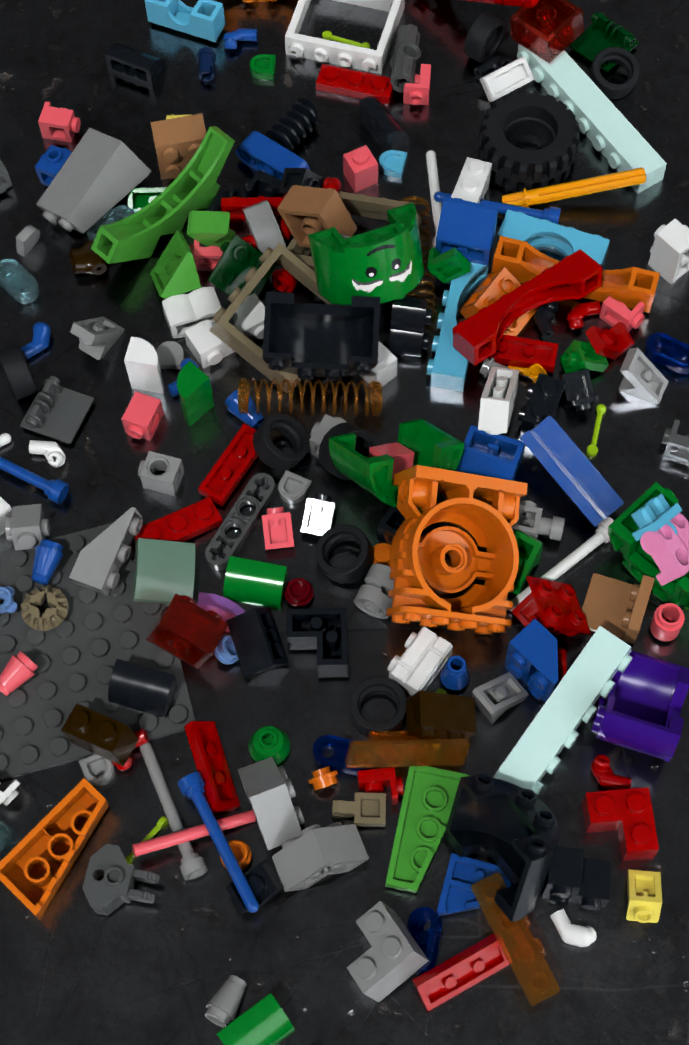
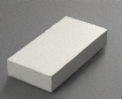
M525 56L483 76L479 80L489 102H493L535 79Z

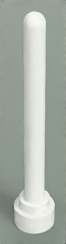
M429 150L426 153V163L435 233L430 242L431 248L436 247L442 203L434 200V194L440 191L436 153Z
M610 517L604 519L598 524V528L595 530L596 534L540 578L555 581L599 545L610 542L608 526L614 520ZM529 586L511 600L513 602V609L531 593Z

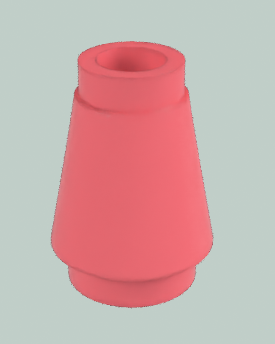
M19 651L16 656H11L0 674V691L5 696H8L35 675L34 671L38 668L22 651Z

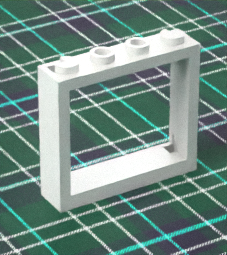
M298 0L285 34V51L287 55L382 74L405 8V0H333L389 12L377 50L299 34L311 0Z

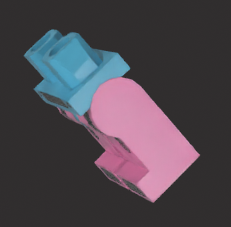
M661 493L648 500L644 504L645 506L633 512L631 517L638 527L632 535L636 541L640 540L642 549L651 555L660 572L656 575V578L660 585L663 586L684 576L689 571V522L680 513L682 511L680 505L676 503L669 506Z

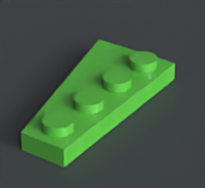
M410 763L385 887L417 893L444 836L460 778L471 775Z

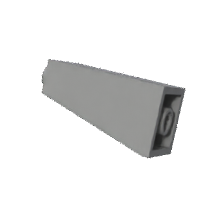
M89 128L36 205L44 211L42 216L49 222L56 224L58 221V224L67 231L72 232L74 229L84 234L151 173V170L121 140Z

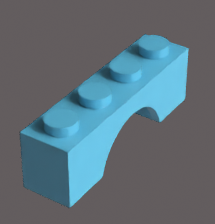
M507 210L497 234L496 247L500 236L525 241L534 248H553L565 256L581 249L603 267L610 240L600 235L579 231L573 227L555 224L546 219L528 216L523 212Z

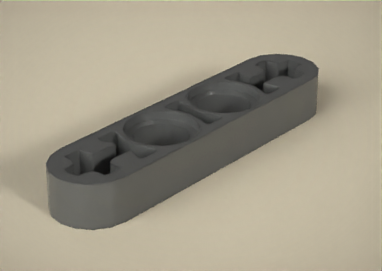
M258 473L250 479L205 550V558L212 570L222 571L227 568L229 556L236 557L274 497L275 482L269 474ZM264 483H265V484H267L268 490H266V489H262V490H261V492H260L259 495H258V497H259V501H258V499L255 498V497L257 496V494H258L257 485H258V486H263ZM244 505H253L256 508L255 513L250 516L241 514L240 509ZM231 527H237L241 530V535L236 539L228 538L225 533ZM223 549L224 559L218 558L215 561L213 553L219 554Z

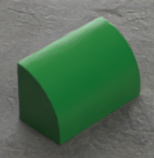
M189 361L178 374L177 389L184 419L191 427L214 407L210 378Z
M229 556L224 579L223 597L231 601L281 610L284 589L288 582L287 566Z
M270 993L219 1031L217 1036L223 1045H277L296 1030L274 996Z

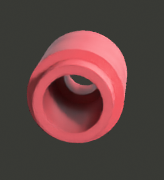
M665 603L656 609L650 623V631L656 639L668 642L678 636L685 620L681 608L673 603Z

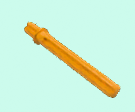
M641 167L531 190L523 188L524 191L503 195L502 203L529 208L532 205L642 184L646 182V173L644 168Z

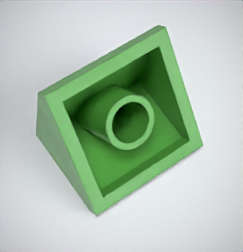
M176 230L150 273L159 296L164 299L201 288L193 254L182 232Z

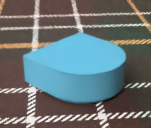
M397 150L383 152L379 157L380 171L387 176L402 178L408 152Z

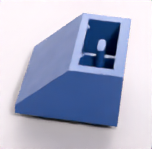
M444 196L435 248L442 254L455 247L469 262L488 266L495 241L498 207L487 203H475L461 198Z
M471 425L464 441L462 457L456 471L514 481L523 459L525 444L522 441L501 434H488L485 431L478 430L477 426Z
M534 619L509 642L505 664L507 665L506 669L517 680L521 679L528 685L529 692L537 700L542 699L546 702L557 687L558 647L557 638Z

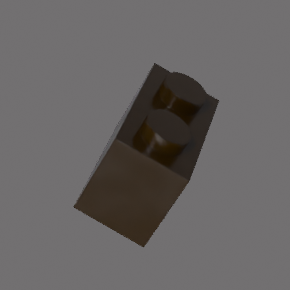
M418 691L406 700L408 736L419 737L421 741L447 740L448 744L459 745L465 743L466 739L476 734L475 698Z
M77 703L61 729L72 744L123 767L139 740L128 725Z

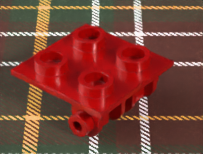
M532 576L526 577L538 611L529 617L528 623L536 619L550 633L564 634L568 637H574L579 633H591L586 616L581 609L576 592L571 584Z

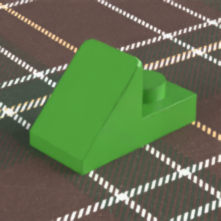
M196 210L189 212L187 235L207 247H221L225 241L230 243L236 232L229 229V212Z

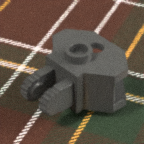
M106 844L90 857L82 889L94 912L108 916L123 903H131V900L154 903V894L148 891L134 890L136 881L158 884L160 876L155 873L137 870L134 865L128 864L120 846Z

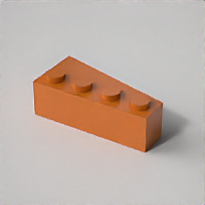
M85 778L0 861V881L39 920L109 807L107 800Z

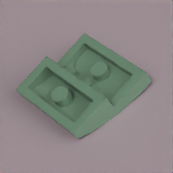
M138 538L135 543L136 570L133 573V601L171 605L181 603L185 606H191L195 579V543Z

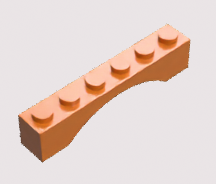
M500 236L493 257L492 272L505 267L519 283H524L560 261L545 255L525 241ZM637 267L602 270L601 287L583 298L604 302L610 296L616 301L623 302L629 309H634L642 301L645 303L643 312L650 313L660 273Z

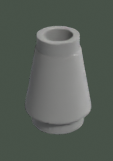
M230 975L228 980L225 981L206 1004L207 1011L205 1017L223 1028L229 1025L230 1022H233L236 1019L247 983L235 975Z

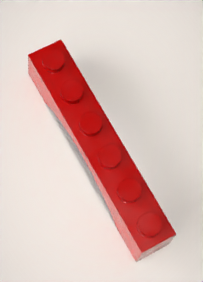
M581 249L566 256L562 261L545 269L533 279L524 282L512 292L503 295L491 305L480 309L478 313L465 321L459 322L453 327V347L474 366L496 353L499 341L506 329L524 313L550 302L582 299L601 287L603 267Z

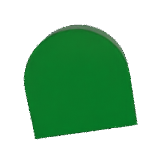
M259 54L254 56L250 60L251 75L260 80H274L276 55Z

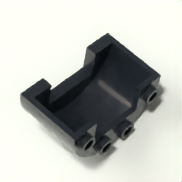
M266 292L262 355L264 362L268 364V368L271 370H281L297 374V378L301 380L325 377L328 381H341L342 376L370 374L371 370L378 363L380 297L352 296L351 305L295 303L294 293Z
M477 774L460 778L443 837L459 857L487 852L509 879L513 887L497 890L494 901L512 923L525 918L537 906L559 841L560 831L554 813L537 797L534 791L526 788L523 789L507 781L491 778L486 774Z

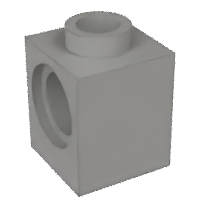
M149 451L146 460H142L138 468V476L141 479L143 488L176 496L184 475L182 459ZM157 471H165L162 475H154Z

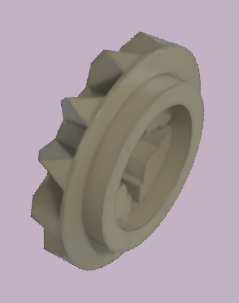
M50 585L41 588L36 586L35 590L26 593L23 603L20 604L21 616L24 622L30 628L38 631H48L58 627L65 620L69 609L67 598L62 591ZM47 598V602L49 606H51V609H46L41 616V612L39 608H37V605H42L45 599Z

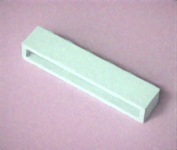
M599 626L493 778L510 782L523 789H530L538 795L544 786L540 783L546 772L552 774L562 759L558 755L564 747L571 748L579 736L576 730L581 722L588 723L597 710L593 706L600 695L606 698L615 685V682L612 681L614 675L618 670L623 673L632 661L633 657L629 655L631 653V646Z

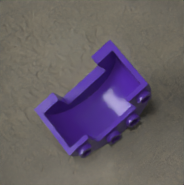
M631 650L629 655L633 657L632 661L623 673L618 670L614 675L612 681L615 682V685L606 699L600 697L591 731L596 733V739L669 762L675 753L682 733L684 718L680 717L689 689V668Z

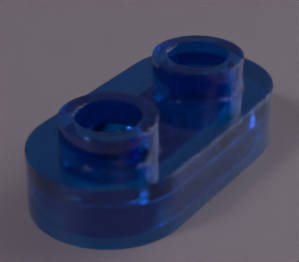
M653 333L647 338L644 351L649 359L679 374L689 373V345L665 333ZM655 348L661 349L662 352L656 351ZM680 360H683V361H685L687 364H683V363H681V362H679V361H680Z
M324 735L319 737L313 745L314 760L321 767L329 766L332 770L357 775V771L370 770L373 766V752L365 743L333 735ZM330 749L334 754L331 757H325L323 752ZM359 756L364 761L362 764L357 765L353 763V758Z
M429 907L415 909L410 914L407 923L408 931L429 960V962L415 972V974L420 975L434 967L442 931L441 917ZM431 921L430 928L424 931L425 923Z

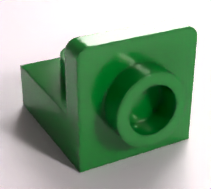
M435 247L429 249L428 269L442 283L445 284L470 272L471 263L455 247L442 254Z
M574 340L560 357L565 373L576 372L581 369L604 372L609 366L606 357L596 354L590 342Z

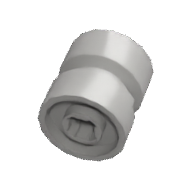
M379 563L372 564L365 577L366 584L360 587L354 599L355 605L361 611L380 619L388 618L389 616H386V609L392 608L393 599L388 598V591L394 589V580L390 579L391 569L389 566Z

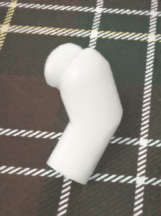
M30 440L29 442L30 454L44 455L48 463L53 467H61L65 463V453L58 443L40 440Z
M564 909L550 915L561 939L566 944L587 947L596 940L597 935L593 927L572 924Z

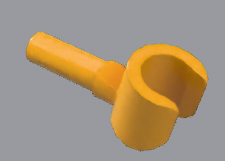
M533 364L529 368L508 365L510 369L520 370L519 374L528 376L534 383H536L539 373L548 374L540 364Z

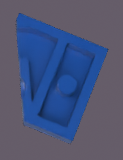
M451 853L436 915L444 916L495 906L497 904L494 898L497 890L509 888L511 882L497 865L465 856L459 857L457 854Z

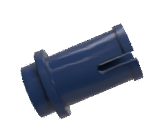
M203 47L196 55V59L199 62L198 77L204 82H209L215 77L214 62L216 61V54L213 49Z

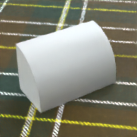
M131 336L124 359L131 388L164 394V382L156 350L146 340Z

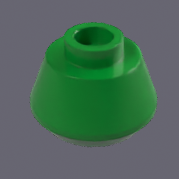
M263 726L251 735L248 744L249 753L255 762L273 757L276 765H278L289 754V737L279 727Z

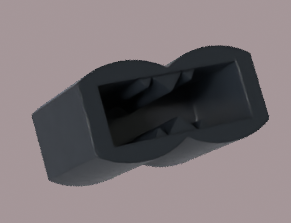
M405 297L401 300H394L388 350L391 353L421 357L422 350H428L430 333L425 332L426 325H431L433 309L428 308L427 299Z

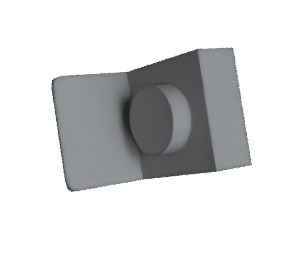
M102 316L73 322L70 333L79 337L80 350L100 360L120 338L124 328Z
M639 348L629 349L620 369L624 377L619 390L653 404H659L669 381Z
M510 672L482 684L472 691L475 705L491 724L495 723L505 710L523 702L529 695Z

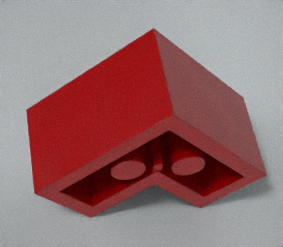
M649 787L585 793L582 809L586 833L617 831L622 861L645 860L655 857L659 851Z

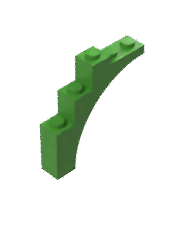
M210 126L196 153L177 178L159 196L139 211L120 221L100 226L91 249L108 264L151 258L161 235L174 234L176 230L182 231L191 210L208 208L220 188L216 181L235 140L217 126Z

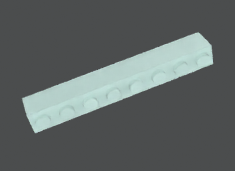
M544 27L519 40L517 59L525 56L535 81L545 88L547 94L554 96L555 101L561 100L567 105V110L570 109L576 116L575 120L579 123V131L591 140L594 148L606 157L609 165L618 172L644 168L646 182L631 186L637 194L663 180L667 163Z

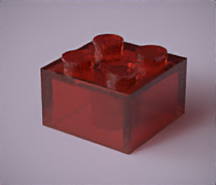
M539 0L533 8L521 7L510 17L512 39L548 63L554 60L584 32L583 10L568 0Z
M175 594L162 610L146 640L192 667L199 669L214 653L229 624L223 621L222 616L211 610L206 611L197 606V603L192 598L186 595L180 596Z

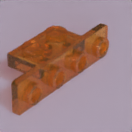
M407 731L369 732L367 741L350 742L345 764L347 768L463 765L470 743L468 739L419 740V737L408 736Z
M495 873L474 883L471 886V890L530 1005L535 1006L558 994L560 987L544 958L546 952L541 941L538 938L534 939L528 928L531 926L528 916L511 923L494 901L497 890L507 888L501 874Z

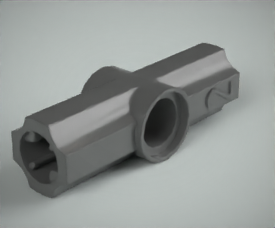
M412 24L401 25L399 28L395 53L390 60L392 68L390 83L393 86V90L399 93L403 92L405 83H414L416 62L421 56L419 48L420 33L418 32V27Z

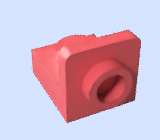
M421 64L420 74H415V83L404 84V104H429L431 64Z
M195 239L194 244L189 245L197 271H213L223 254L220 247H203L202 243Z
M609 296L602 304L599 318L612 327L618 322H622L628 331L632 328L637 329L645 318V315H643L645 303L640 301L631 311L623 302L616 301Z
M284 507L267 509V514L261 515L265 550L294 547L291 513L284 512Z

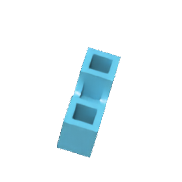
M144 0L148 22L212 42L217 41L225 26L223 3L217 1L198 0L194 8L185 5L181 0Z

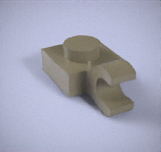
M355 792L354 801L334 800L332 818L345 819L354 817V824L356 826L385 827L386 793Z

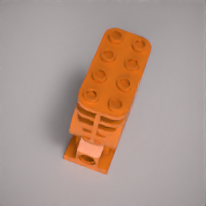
M415 465L395 473L393 486H398L397 508L406 520L398 528L391 544L390 579L394 580V589L388 591V598L393 600L392 608L386 609V616L392 617L391 622L409 624L410 621L420 622L419 626L423 627L447 625L448 630L465 631V629H475L474 633L492 635V632L505 633V628L512 627V620L506 619V610L513 609V602L507 601L508 592L514 591L513 583L519 566L517 540L511 527L519 520L520 497L527 495L528 483L422 465ZM437 493H442L445 501L436 504ZM434 523H451L463 529L461 530L453 526L438 527L428 531L420 538L422 531ZM477 547L485 548L487 552L478 551ZM446 553L451 558L450 567L445 562ZM475 579L485 580L484 585L473 584L467 592L452 599L440 598L433 592L442 594L456 593L466 589Z

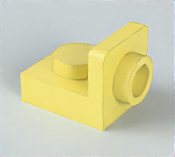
M628 869L626 920L638 921L640 923H657L662 907L661 872Z

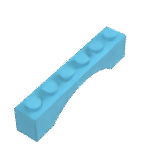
M491 256L488 266L470 262V272L447 282L451 285L450 290H444L442 306H446L445 312H439L437 329H441L440 335H434L432 352H436L435 358H429L426 375H431L430 386L460 392L464 390L469 361L453 347V327L457 325L456 318L460 306L467 295L487 277Z

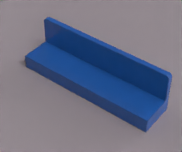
M548 416L533 430H528L520 437L594 527L624 504V500L552 416Z

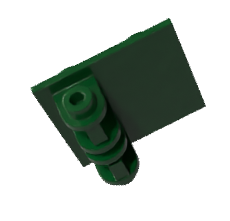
M595 12L591 17L593 23L569 44V47L593 62L595 56L603 49L620 47L631 52L639 44V41L636 40L633 32L627 31L620 24L616 25V21H610L609 18L604 16V13ZM606 62L600 68L608 73L617 63Z
M234 234L230 243L225 241L221 245L220 250L223 254L207 280L228 296L231 295L237 286L240 289L245 286L247 282L243 278L252 267L258 269L262 264L258 260L262 253L236 234ZM275 262L249 296L253 293L257 297L259 296L277 265Z

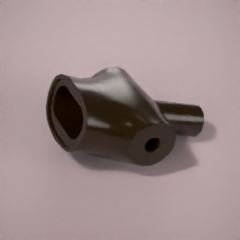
M87 241L79 248L69 249L70 263L75 275H101L107 270L106 261L91 249L94 241Z

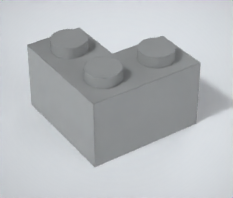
M269 757L238 769L246 796L254 812L267 849L271 850L291 839L301 837L303 834L300 825L305 823L299 805L293 807L291 798L296 797V794L283 765L277 767L273 757Z
M336 822L320 828L319 824L309 826L302 830L303 835L301 837L283 843L282 850L272 856L285 892L307 889L327 875L350 872L369 859L356 824L342 825L341 822Z
M379 901L355 921L372 947L346 967L362 993L378 1003L429 962L396 911L382 901Z

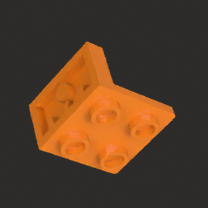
M505 267L487 275L459 312L467 319L478 313L480 309L499 300L503 295L520 287L521 284ZM539 306L513 321L504 332V335L517 336L535 314Z

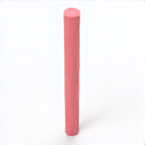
M253 810L218 819L217 822L221 830L225 831L255 822L256 818ZM201 824L133 844L132 851L134 856L138 857L209 836L205 825Z

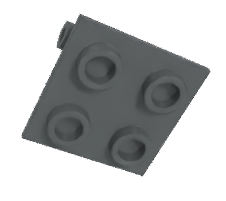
M50 376L49 379L44 380L20 427L71 445L95 399L60 386V380L55 376Z

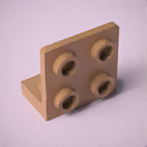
M594 573L582 607L590 631L596 632L598 627L601 626L622 641L635 644L655 578L643 575L640 585L635 583L633 585Z

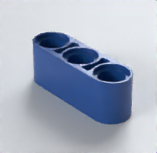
M252 131L235 150L236 155L244 164L256 171H263L281 180L285 168H307L310 170L308 163L300 156L257 131Z

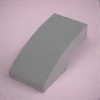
M268 200L242 209L249 231L254 237L259 252L263 254L268 247L273 250L279 242L286 247Z

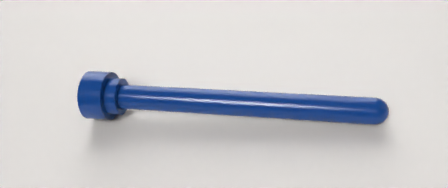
M438 191L434 194V200L443 203L444 196L451 198L452 194ZM480 199L479 202L498 207V213L506 214L507 210L523 212L528 216L546 219L555 224H558L561 208L550 206V209L544 208V210L484 199Z
M0 456L1 470L43 490L48 499L57 504H61L64 501L70 488L68 483L60 479L56 481L51 479L49 481Z
M200 772L186 775L177 783L182 795L187 796L189 800L193 801L247 910L251 913L256 912L259 909V903L203 794L205 792L203 787L205 782Z

